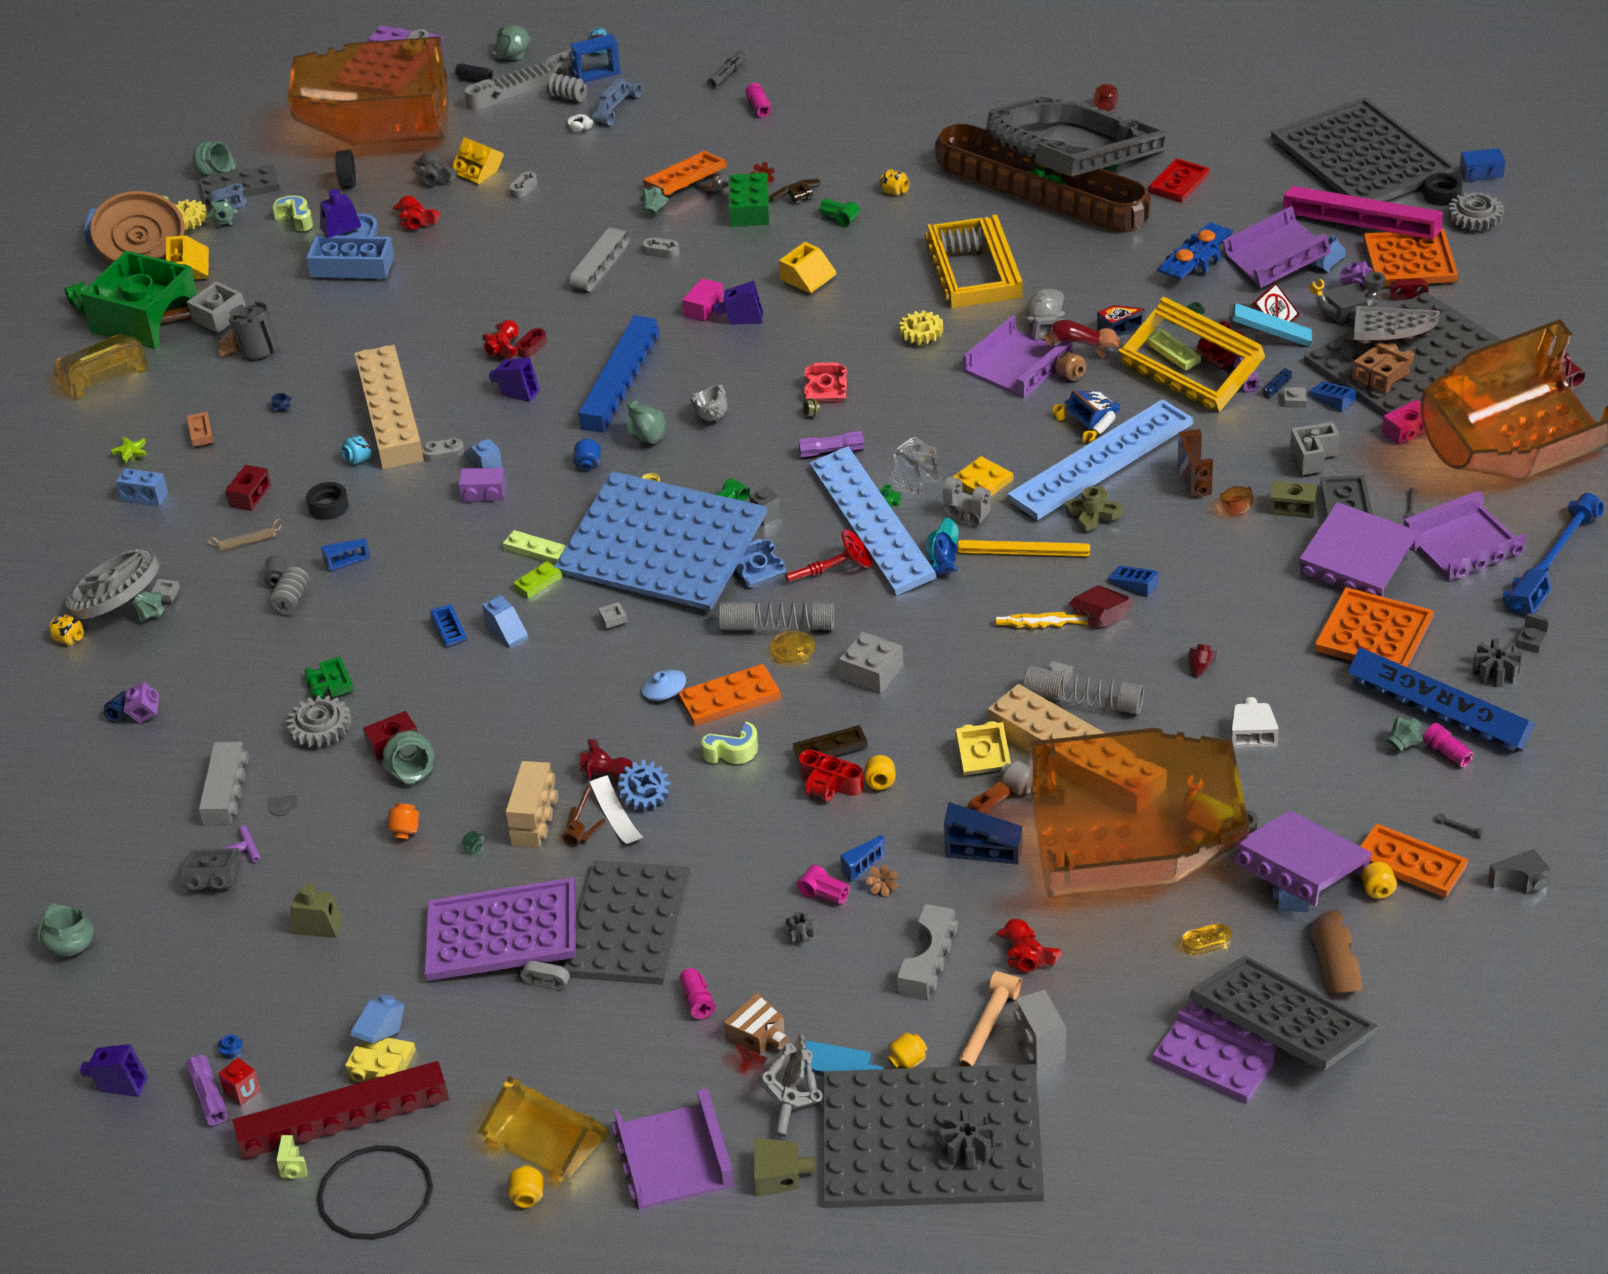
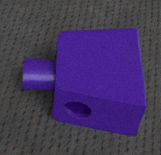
M338 189L330 190L328 192L329 199L320 203V229L327 239L362 227L354 205L346 194L341 195Z
M755 281L726 289L723 302L714 303L715 314H727L730 324L763 323V308Z
M530 358L505 359L495 370H491L489 374L490 381L498 383L500 392L504 396L531 402L540 391Z
M131 1044L99 1047L95 1050L90 1062H83L80 1068L82 1077H92L98 1089L106 1093L139 1097L148 1079V1075Z

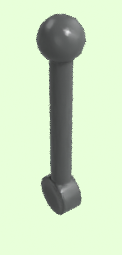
M1414 487L1409 489L1410 503L1406 518L1415 515L1413 508L1417 489Z
M1444 814L1436 815V822L1439 824H1450L1475 833L1480 838L1485 834L1482 828L1476 829L1450 820Z

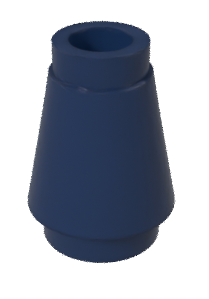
M121 691L104 705V715L108 720L116 722L125 717L126 691Z

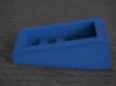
M1322 381L1309 390V395L1341 412L1355 403L1356 390Z
M366 538L321 547L323 561L329 572L370 558ZM357 548H361V553H357Z
M1119 565L1109 576L1108 582L1148 596L1159 583V572L1151 569Z
M452 604L430 610V619L446 647L467 641V636ZM454 629L456 630V631H453V632H450V633H447V634H446L447 631L454 630ZM455 635H459V636H457V637L448 639V637H452V636H455Z
M880 835L840 855L841 872L850 882L856 880L886 854L885 837Z

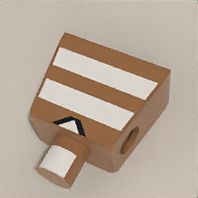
M758 993L753 995L724 1021L726 1040L757 1054L764 1053L771 1045L782 1050L788 1044L789 1037L784 1034L785 1028L782 1014Z

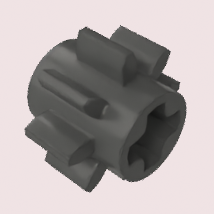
M796 912L790 918L785 919L784 933L785 936L791 935V942L805 943L810 937H814L815 920H808V913Z

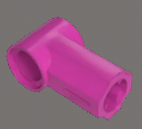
M811 865L796 884L799 892L806 897L811 898L818 895L837 904H843L850 891L849 884L828 876L827 872L818 865Z

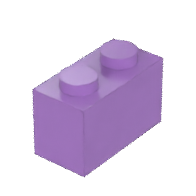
M504 468L461 469L459 480L461 501L504 500L507 485Z

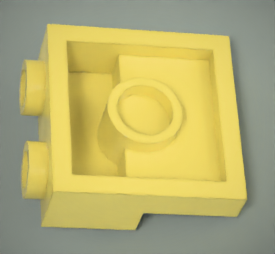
M991 721L979 726L963 725L956 729L955 738L963 776L1001 771L1006 763H1011L1003 722L996 723Z
M384 1038L375 1043L363 1040L360 1047L355 1046L345 1065L348 1079L364 1082L406 1070L416 1051L415 1043L392 1038Z

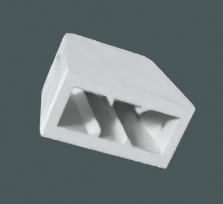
M1248 697L1244 699L1243 704L1235 705L1232 726V748L1273 747L1278 745V725L1269 704L1257 703L1255 698Z

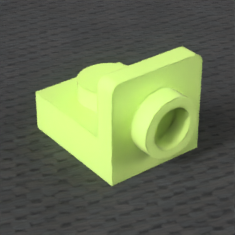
M282 1135L277 1156L280 1177L290 1179L306 1178L308 1172L304 1157H299V1147L295 1146L293 1135Z

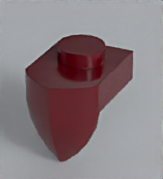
M1198 643L1197 647L1190 648L1188 663L1191 672L1197 678L1206 672L1211 661L1216 660L1217 651L1211 650L1210 645Z

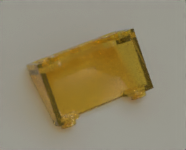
M119 334L59 358L54 364V372L59 382L76 401L85 397L83 390L86 386L92 385L90 377L123 363H125L129 370L132 367L136 368L140 374L149 371L144 347L139 339Z
M508 1076L478 1133L485 1137V1144L498 1150L499 1146L504 1147L548 1170L547 1176L562 1183L563 1179L569 1181L605 1140L610 1130L587 1114L576 1112L540 1094L535 1089L524 1086L519 1080Z

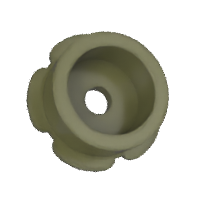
M810 398L804 401V416L814 419L820 413V405L815 399Z

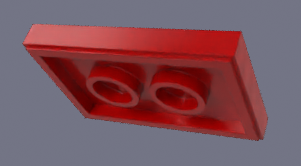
M1176 158L1148 186V192L1182 203L1210 174V168Z

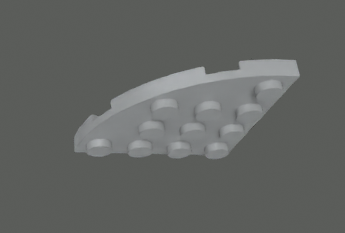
M1356 306L1354 340H1358L1360 343H1370L1371 340L1412 339L1415 335L1433 329L1439 322L1440 311Z

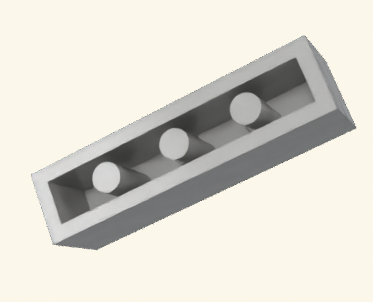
M214 742L199 806L203 826L232 825L233 817L238 813L237 799L241 798V782L245 780L244 767L249 762L248 751H244L242 742Z

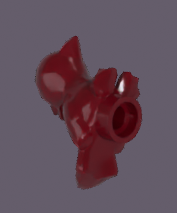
M588 739L589 749L587 753L580 752V771L587 772V781L591 780L592 775H610L620 782L619 777L620 774H624V768L627 766L632 769V761L626 757L610 758L599 747L598 741L594 739Z

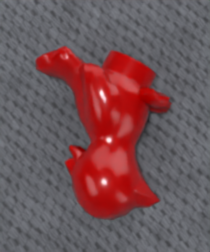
M410 195L402 197L393 207L394 210L400 211L399 219H405V221L400 222V225L407 230L410 228L419 229L429 224L435 225L441 217L440 211L433 209L425 210L422 204Z
M505 320L495 325L498 332L491 336L487 333L482 335V339L485 341L483 346L485 352L491 357L499 354L502 358L512 359L518 355V349L510 345V341L518 337L519 327L513 320Z
M1014 918L1009 920L1004 928L996 933V936L1006 939L1013 945V948L1008 949L1006 955L1010 958L1007 960L1009 967L1019 968L1024 972L1034 971L1037 967H1042L1045 964L1054 966L1061 958L1062 950L1059 948L1042 947L1034 939L1036 937L1035 931L1022 919Z

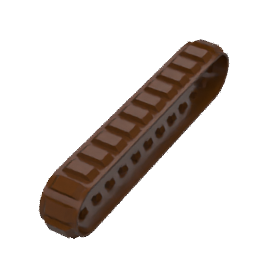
M970 124L950 125L944 128L936 139L935 157L937 158V163L940 164L944 171L1112 231H1134L1142 227L1146 220L1149 219L1151 197L1144 185L1135 180L1103 169L1089 171L1072 177L1036 163L1035 158H1030L1027 154L1024 155L1019 153L1018 150L1013 151L1009 147H1003L1001 143H996L989 137L988 130ZM1034 169L1042 170L1045 172L1044 175H1056L1061 177V181L1067 182V185L1040 177L1038 175L1026 171H1033Z

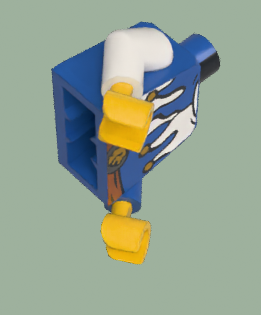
M1072 390L1070 398L1064 401V405L1057 404L1052 409L1053 416L1056 417L1057 421L1064 420L1066 418L1065 411L1068 410L1088 429H1093V431L1083 433V444L1086 441L1090 444L1096 440L1097 435H1101L1114 422L1115 414H1118L1120 411V405L1118 402H1112L1101 392Z

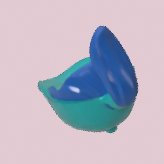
M948 517L944 518L939 528L931 532L926 539V554L933 563L932 568L936 575H947L958 571V567L953 563L956 561L955 553L957 551L956 543L959 530L955 522Z

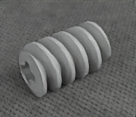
M552 73L546 89L548 95L583 102L588 92L587 85L584 84L583 79H576L575 77L570 79L569 76L564 77V75H557L556 73Z
M973 227L970 228L969 233L966 228H963L961 234L958 228H955L953 234L950 229H947L945 235L941 229V241L945 253L947 254L949 248L953 254H955L956 248H959L960 253H963L964 247L967 248L968 253H971L972 247L975 248L976 252H979L980 246H982L981 227L978 228L977 233Z
M289 567L283 571L279 582H277L269 598L270 606L274 611L285 616L294 613L310 581L308 574L304 570L297 567Z

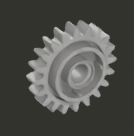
M1482 192L1463 193V197L1457 195L1456 199H1452L1451 203H1449L1448 217H1451L1450 221H1456L1455 225L1461 224L1463 229L1467 227L1470 230L1478 229L1481 231L1482 228L1489 230V225L1496 227V223H1501V219L1504 217V205H1502V201H1497V197L1491 198L1490 194L1485 195Z
M317 696L315 701L308 698L307 703L300 701V708L292 707L293 713H288L289 719L286 720L289 736H292L293 741L299 740V745L307 742L308 747H311L314 743L317 744V747H321L322 743L330 745V740L332 739L338 742V735L345 736V730H350L349 723H352L349 707H346L345 702L339 703L338 698L331 701L330 696H327L325 699Z

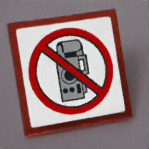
M1276 282L1252 303L1257 311L1293 322L1300 315Z

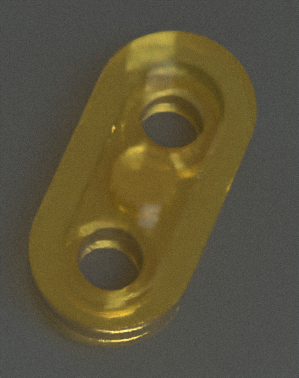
M1213 924L1187 931L1182 937V948L1187 954L1193 956L1225 949L1232 942V931L1224 924Z

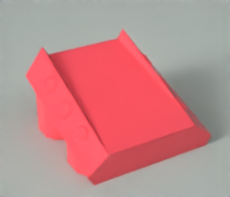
M835 362L814 363L806 367L805 400L813 398L818 403L842 402L846 400L847 370L845 366Z

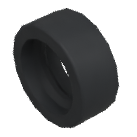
M336 151V172L340 187L355 186L356 170L352 151Z
M1446 172L1435 173L1428 176L1425 180L1424 198L1432 204L1440 206L1449 205L1452 199H1456L1457 195H1462V180L1454 174ZM1436 188H1447L1449 190H1440Z
M336 482L317 484L306 495L309 513L317 519H335L343 515L349 507L346 489L343 485ZM337 498V500L331 503H318L323 499Z

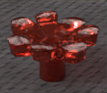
M763 162L762 166L759 164L753 166L755 171H751L750 174L756 172L767 173L768 181L771 183L774 181V177L771 176L774 173V168H768L767 162Z
M736 1044L735 1049L738 1050V1053L743 1058L739 1066L742 1070L748 1072L752 1063L764 1064L768 1059L765 1056L759 1055L754 1050L749 1052L740 1044Z

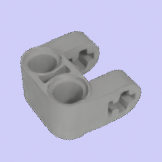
M948 477L943 486L944 512L952 520L977 527L991 511V492L979 486L974 490L973 495H969L962 491V481L960 479Z

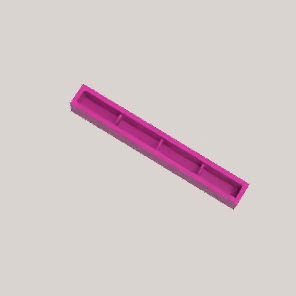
M1292 186L1283 195V210L1292 206L1294 215L1428 239H1434L1442 230L1443 211Z

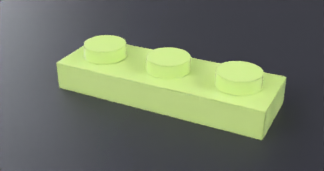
M1161 328L1153 331L1144 342L1185 371L1201 363V356Z
M516 530L503 542L504 550L540 561H548L554 565L567 546Z

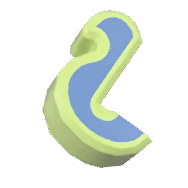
M286 196L279 198L273 203L272 207L276 220L288 219L293 216L295 228L300 232H306L313 227L311 211L308 209L307 201L303 197Z
M745 721L740 738L716 734L705 735L700 741L703 759L714 764L718 763V758H723L731 764H744L750 761L758 751L757 729L752 723Z

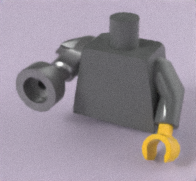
M1376 271L1365 275L1364 285L1368 289L1366 295H1364L1358 282L1322 292L1324 281L1318 279L1317 286L1313 281L1309 290L1317 295L1316 300L1323 315L1333 318L1339 324L1355 323L1356 306L1376 307L1379 298L1377 299V292L1385 286V275Z

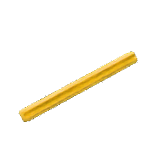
M959 540L958 552L1090 556V544Z

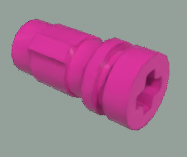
M759 83L748 85L745 95L759 117L768 116L771 112V104L768 98H766L762 86Z
M1439 723L1432 724L1424 733L1423 742L1432 747L1435 751H1440L1442 755L1460 767L1467 766L1472 760L1474 753L1465 744L1452 737L1451 732Z
M685 969L680 974L679 979L687 998L686 1002L690 1013L696 1019L708 1018L714 1013L716 1007L710 992L706 988L708 987L706 981L697 969Z

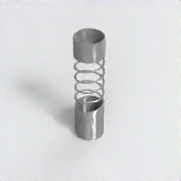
M720 602L719 629L721 631H756L758 619L761 629L765 631L768 625L769 613L774 631L779 627L781 614L786 631L790 629L792 616H794L796 629L800 631L803 625L804 613L807 627L810 631H833L834 629L833 602L812 603L811 628L808 621L806 602L803 603L800 628L797 625L794 602L791 604L790 621L788 628H786L783 603L781 602L776 629L773 624L770 602L768 603L764 629L761 623L758 602Z
M1028 666L1025 672L1023 687L1045 699L1061 701L1063 697V700L1067 703L1074 694L1075 702L1079 705L1086 695L1089 707L1094 705L1098 697L1101 709L1106 707L1110 699V706L1113 711L1117 709L1118 712L1136 715L1141 711L1144 697L1143 685L1122 682L1118 692L1117 706L1114 709L1112 704L1113 680L1111 681L1106 703L1104 706H1101V678L1099 679L1094 701L1092 704H1089V676L1087 677L1083 697L1080 702H1077L1076 685L1078 674L1075 676L1072 693L1069 699L1066 700L1064 695L1066 672Z

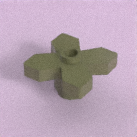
M1102 486L1087 487L1083 490L1081 498H1073L1064 503L1065 510L1070 516H1080L1078 518L1079 526L1085 532L1096 528L1099 518L1115 520L1123 516V508L1118 502L1108 501L1109 494Z

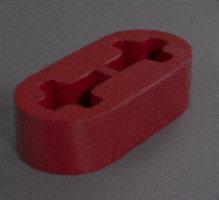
M1421 278L1399 279L1390 283L1389 292L1394 300H1411L1424 292L1429 293L1427 282Z
M534 328L525 334L516 344L518 356L529 358L541 349L547 342L545 330Z

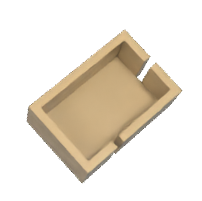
M521 762L506 809L511 846L540 848L542 839L547 837V823L552 820L553 804H557L558 791L554 790L555 773L551 772L550 763Z

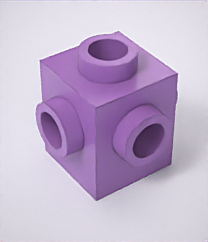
M1365 261L1353 262L1348 266L1342 267L1339 279L1343 286L1358 282L1362 291H1366L1367 288L1364 285L1365 275L1373 271L1370 267L1368 268Z
M145 682L129 688L125 695L124 712L138 723L146 721L157 715L159 693Z

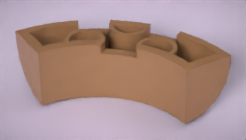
M1330 910L1320 914L1310 928L1309 939L1313 941L1320 958L1326 992L1361 991L1363 988L1358 959L1350 952V947H1353V940L1349 928L1342 926L1341 922H1344V917L1338 910Z

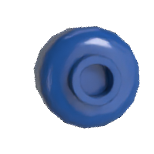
M588 438L577 442L574 446L573 454L575 466L583 471H590L599 466L601 457L600 445Z

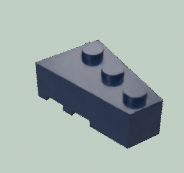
M948 802L944 820L945 857L1019 865L1023 845L1022 826Z

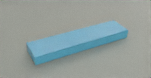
M1237 303L1232 308V321L1307 347L1312 342V329Z

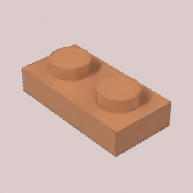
M208 413L188 415L187 420L193 447L213 443Z

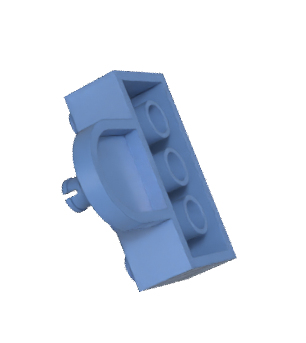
M357 214L362 227L328 239L325 235H315L306 257L310 277L386 279L395 256L391 237L376 236L378 226L373 216Z

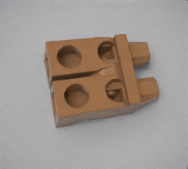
M1379 342L1376 344V348L1370 349L1354 361L1352 378L1365 385L1370 384V387L1386 394L1391 390V385L1410 373V365L1414 362V353L1409 350L1401 352L1398 350L1397 345L1391 342L1388 344Z

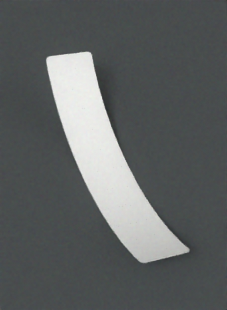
M608 776L591 781L590 784L604 814L621 840L627 844L643 838L626 815Z

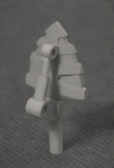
M799 1034L794 1045L792 1043L786 1044L782 1049L783 1054L780 1058L776 1059L767 1072L758 1078V1085L767 1091L777 1103L776 1106L781 1107L775 1133L779 1137L786 1136L792 1109L809 1105L814 1106L823 1098L822 1092L817 1089L815 1075L811 1069L813 1054L810 1050H806V1045H804L805 1038L802 1034ZM790 1055L782 1083L780 1084L775 1079V1075L783 1066L782 1062ZM804 1066H806L807 1073L805 1077L808 1092H799L795 1089L804 1078Z

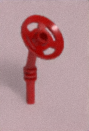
M845 529L841 533L842 542L845 547L843 553L823 562H813L805 568L786 573L785 579L787 582H791L809 575L813 577L819 575V573L823 574L824 570L848 560H854L862 567L868 568L871 566L872 560L863 542L852 531Z

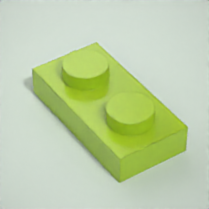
M546 561L514 581V589L529 599L562 578L561 570Z

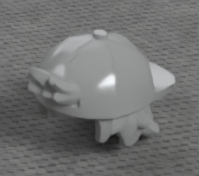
M1043 289L1032 296L1026 309L1028 324L1034 323V317L1053 316L1057 321L1065 315V312L1061 309L1064 302L1063 293L1055 289Z
M721 384L692 393V397L689 399L696 413L705 421H719L728 409L727 398L725 397L726 391Z

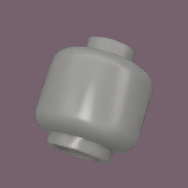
M1015 760L1010 764L1006 763L1001 769V782L1007 785L1009 790L1015 795L1029 794L1037 783L1035 770L1022 761Z

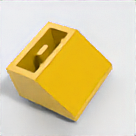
M464 137L451 168L457 171L458 176L480 184L497 172L504 154Z
M188 236L166 237L167 261L191 266L194 280L209 279L208 247Z
M807 242L802 243L779 260L780 280L810 294L836 275L835 269L821 249Z

